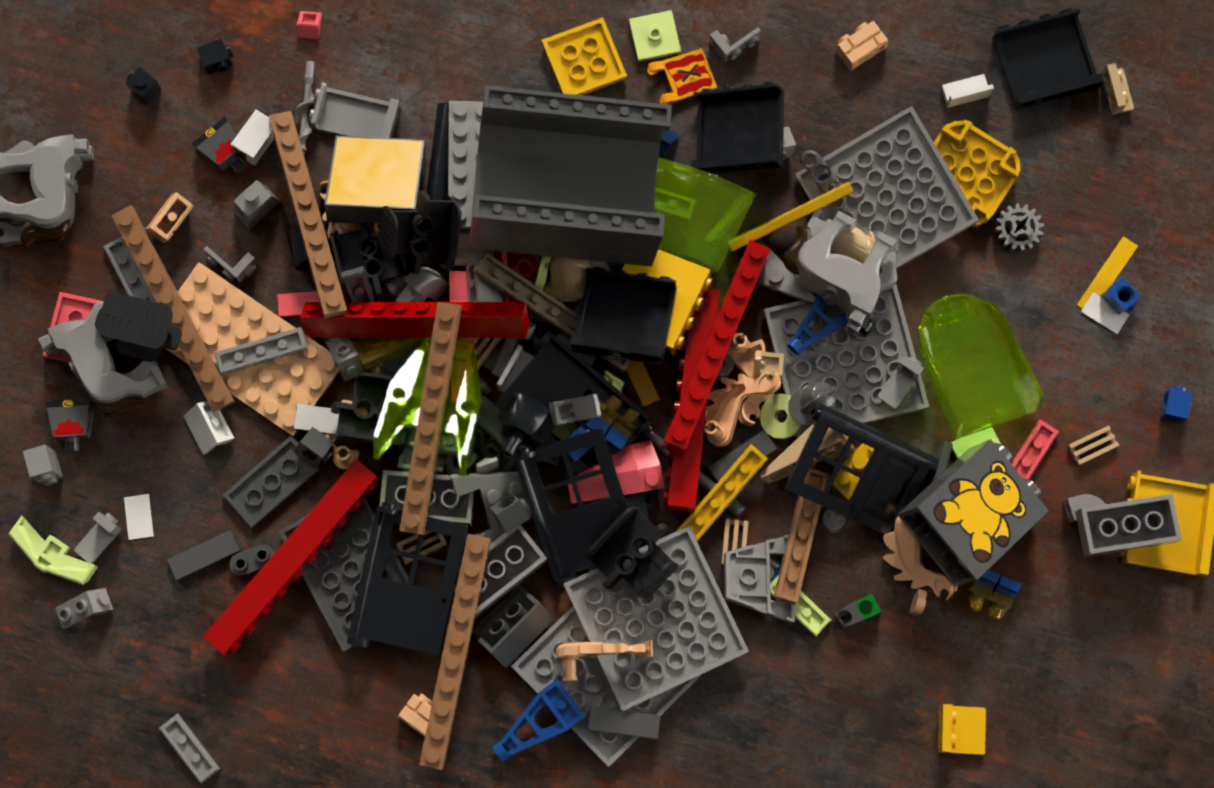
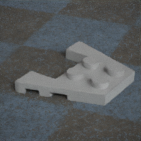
M518 471L494 472L481 475L478 473L450 475L457 497L479 489L490 528L474 535L491 538V543H493L506 533L499 526L490 507L512 493L518 499H524L529 508L526 511L529 518L533 516Z
M789 534L756 545L728 551L724 554L725 600L790 624L795 622V605L785 601L771 600L770 555L784 556Z

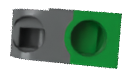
M873 594L865 596L834 612L841 629L881 613Z

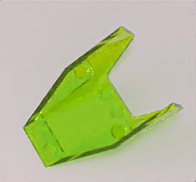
M425 338L390 382L373 436L374 459H379L403 428H417L432 338ZM457 339L441 433L453 435L456 438L460 476H465L481 406V392L474 342Z

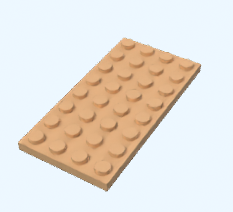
M198 262L178 290L217 368L215 352L296 329L200 262ZM305 335L309 350L221 375L232 395L293 437L300 430L294 429L297 404L316 406L340 373L332 353L307 335ZM179 346L175 350L167 349L188 364Z

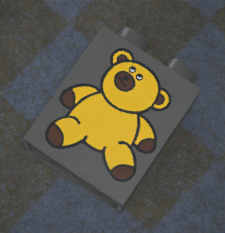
M991 439L975 445L964 452L898 514V517L955 587L978 580L1049 511L1041 502L1042 493L1039 487L1031 480L1022 478L1012 466L1013 457L1009 450L999 443H994Z

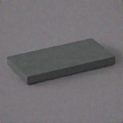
M292 435L222 495L252 530L322 470L320 466L315 468L294 453L299 443Z

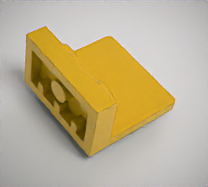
M951 704L939 705L938 752L984 755L986 709L981 707L953 706Z

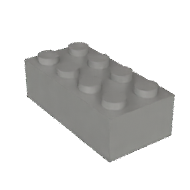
M383 470L380 506H382V502L396 505V510L403 511L409 472ZM434 474L427 516L472 527L476 490L457 497L450 476Z
M1172 494L1085 507L1075 512L1084 557L1173 544L1182 540Z
M521 525L508 533H504L490 544L475 618L548 562L546 556ZM459 568V571H458V576H457V580H456V585H455V590H454V592H456V587H457V583H458L460 568Z

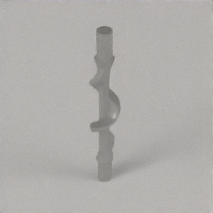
M306 61L305 76L303 77L305 85L303 102L297 106L295 112L297 121L301 123L299 141L304 158L305 152H307L305 142L308 135L312 133V127L308 123V112L310 105L314 103V94L311 88L314 81L315 62Z

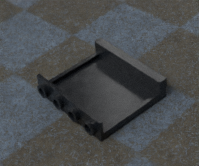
M1068 8L1053 16L1045 14L1037 20L1031 21L1026 19L1020 21L1018 25H1003L995 31L992 39L1015 110L1099 89L1104 82L1102 74L1096 73L1078 18L1081 12L1080 9L1072 10V8Z
M768 81L764 82V85L744 84L743 87L738 88L724 86L720 90L705 88L701 92H693V96L698 99L697 160H691V169L698 175L783 167L784 89L776 82Z
M602 267L586 268L587 279L575 336L572 335L570 343L572 351L663 365L677 294L676 280L667 276H661L660 278L651 277L645 273H638L637 275L628 274V272L623 270H615V272L606 271Z

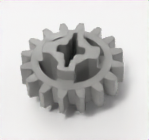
M1016 203L1014 209L1009 205L1006 208V212H1000V218H997L995 224L999 226L995 228L994 232L1000 233L997 241L1004 240L1002 247L1005 248L1007 245H1010L1011 252L1018 248L1019 252L1022 253L1025 247L1031 250L1032 244L1037 245L1039 243L1038 238L1043 236V232L1040 229L1044 227V224L1038 223L1041 215H1034L1035 208L1029 211L1027 204L1022 209L1019 203ZM1022 223H1024V225L1022 226V229H1021L1020 231H1017L1016 233H1014L1015 230H1016V227H1018L1019 225H1021Z

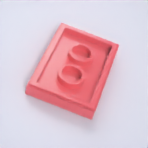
M59 292L50 328L69 321L84 320L91 312L94 304L100 302V300ZM43 352V357L66 363L72 361L69 358H63L60 353L48 357L46 352Z

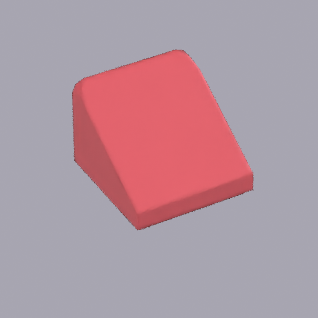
M300 11L297 22V36L299 38L319 39L322 13Z

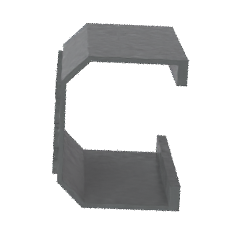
M485 85L469 248L652 267L664 233L665 214L654 213L660 143L664 131L670 129L672 105Z

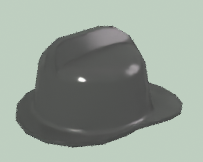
M814 381L795 392L788 403V411L791 417L799 424L811 425L809 413L813 406L824 404L834 409L836 405L835 386L831 387L827 383Z

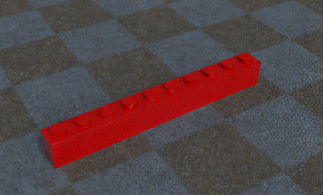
M749 240L661 448L683 456L770 252V248Z
M710 289L705 291L702 297L704 298L702 307L699 311L696 310L693 315L694 323L692 328L687 331V337H685L681 350H685V357L680 358L678 371L683 372L682 380L677 379L676 393H680V400L675 401L673 415L677 411L717 317L720 290ZM707 401L683 456L669 451L668 459L673 460L672 467H667L666 481H670L669 490H664L663 503H667L668 511L694 514Z
M306 302L300 319L305 335L310 338H432L438 302H345L347 314L324 318L320 302ZM443 302L462 306L457 338H526L530 324L526 302Z
M356 459L204 634L203 638L223 655L235 654L241 647L239 642L244 636L249 637L257 628L255 624L260 618L264 619L272 610L270 606L275 600L280 601L288 591L286 588L291 582L295 583L303 574L301 570L306 564L310 566L318 557L316 553L322 546L324 548L327 547L333 540L331 535L337 529L341 530L347 524L349 514L352 511L354 513L357 512L364 503L362 499L367 494L371 495L377 489L379 478Z

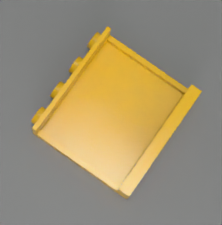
M658 249L652 267L624 264L622 270L628 272V274L637 275L638 273H645L651 277L660 278L661 276H667L676 280L677 294L666 346L670 350L671 355L674 356L677 349L681 350L685 341L683 336L686 330L692 328L694 323L693 315L696 310L699 311L704 301V298H702L705 291L710 290L713 279L711 278L710 269Z
M1141 471L1132 474L1129 477L1127 486L1130 490V497L1126 501L1172 494L1182 540L1173 544L1119 552V556L1122 557L1121 563L1198 577L1209 575L1214 536V484L1201 485L1141 474Z

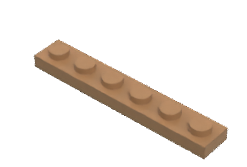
M809 468L803 482L824 491L829 474ZM799 495L773 597L792 604L798 603L821 505Z

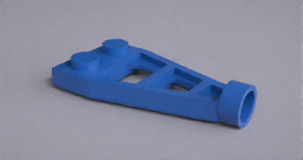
M818 296L794 337L786 343V346L793 354L800 356L809 346L847 325L848 320L845 317V312L835 319H829L823 313V307L826 302L822 297ZM817 316L826 324V327L819 333L813 334L808 329V325Z
M556 679L536 695L503 739L492 748L496 755L504 762L514 753L569 730L586 715L560 680ZM546 705L556 716L557 722L548 728H540L535 722L534 717L539 709ZM525 723H529L536 734L531 739L521 742L516 733Z

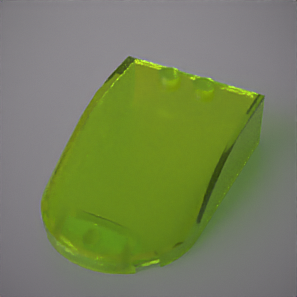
M658 158L654 213L665 214L664 233L659 250L710 269L711 278L715 280L756 194L706 171Z
M965 293L952 294L934 302L926 310L921 320L918 334L920 348L933 389L956 440L1040 411L1044 393L1002 311L989 300L986 302L974 297L975 295Z

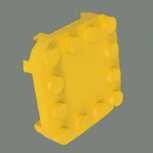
M967 120L954 121L945 125L934 141V144L978 217L979 222L971 226L977 228L985 224L993 216L1017 179L1021 170L1020 160L1016 154L1017 152L1012 147L1009 148L973 126L972 122Z

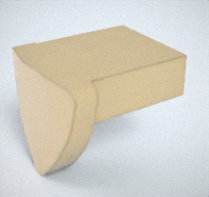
M756 350L753 367L754 377H759L765 371L771 377H773L772 371L777 373L779 377H782L784 354Z

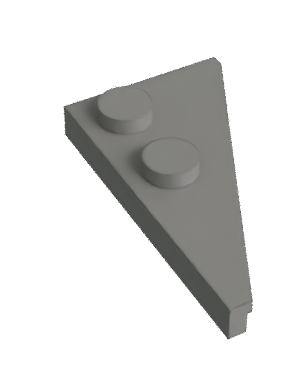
M761 239L757 240L756 243L768 247ZM770 249L756 284L813 305L816 297L798 282L795 275L785 268L784 263Z

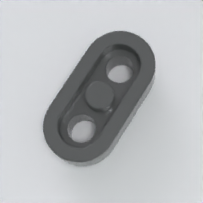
M266 544L257 545L235 554L230 560V569L235 575L240 577L260 571L275 552ZM266 552V558L263 560L259 559V554ZM240 560H244L245 566L243 568L237 567V563Z

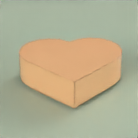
M919 588L916 590L908 614L915 617L922 614L926 605L927 592Z

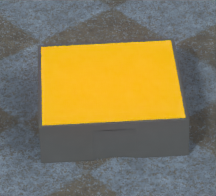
M336 136L324 204L327 222L379 223L383 206H389L392 211H411L415 209L417 194L424 179L426 164L425 140Z

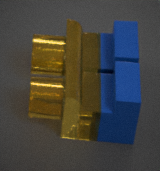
M612 395L605 403L600 404L601 416L588 419L584 425L591 430L602 428L606 440L619 450H622L626 441L635 430V423L640 414L631 407H629L623 417L616 413L622 401Z
M987 570L978 580L972 582L968 592L970 596L968 608L980 612L984 602L992 605L988 616L999 621L1005 612L1011 609L1012 602L1022 584L1004 576L1000 577L999 574Z

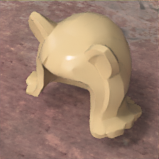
M855 227L850 233L839 236L833 242L830 254L848 256L863 264L873 247L875 236L870 231L865 235L860 229Z
M552 257L550 261V274L546 277L544 291L563 303L581 300L587 279L586 268H590L589 260Z

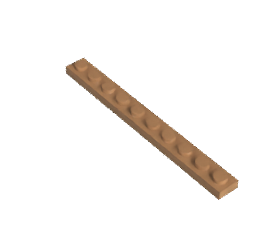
M288 111L269 115V121L323 316L328 318L347 314V308L292 112Z
M130 205L111 215L155 301L167 305L172 310L173 319L171 325L179 327L182 331L179 347L211 409L216 413L234 403L235 401L224 379L220 375L212 356L134 207Z
M437 303L399 531L421 535L425 533L462 310L461 305Z
M473 534L467 535L419 763L421 766L440 770L444 768L491 544V538Z

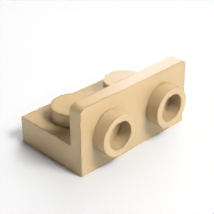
M1116 63L1107 65L1101 74L1112 115L1132 111L1134 106L1124 70L1122 68L1117 69Z

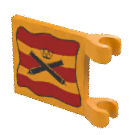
M702 48L648 64L647 72L649 76L664 71L672 93L660 96V104L671 105L693 97V92H701L705 88L717 89Z

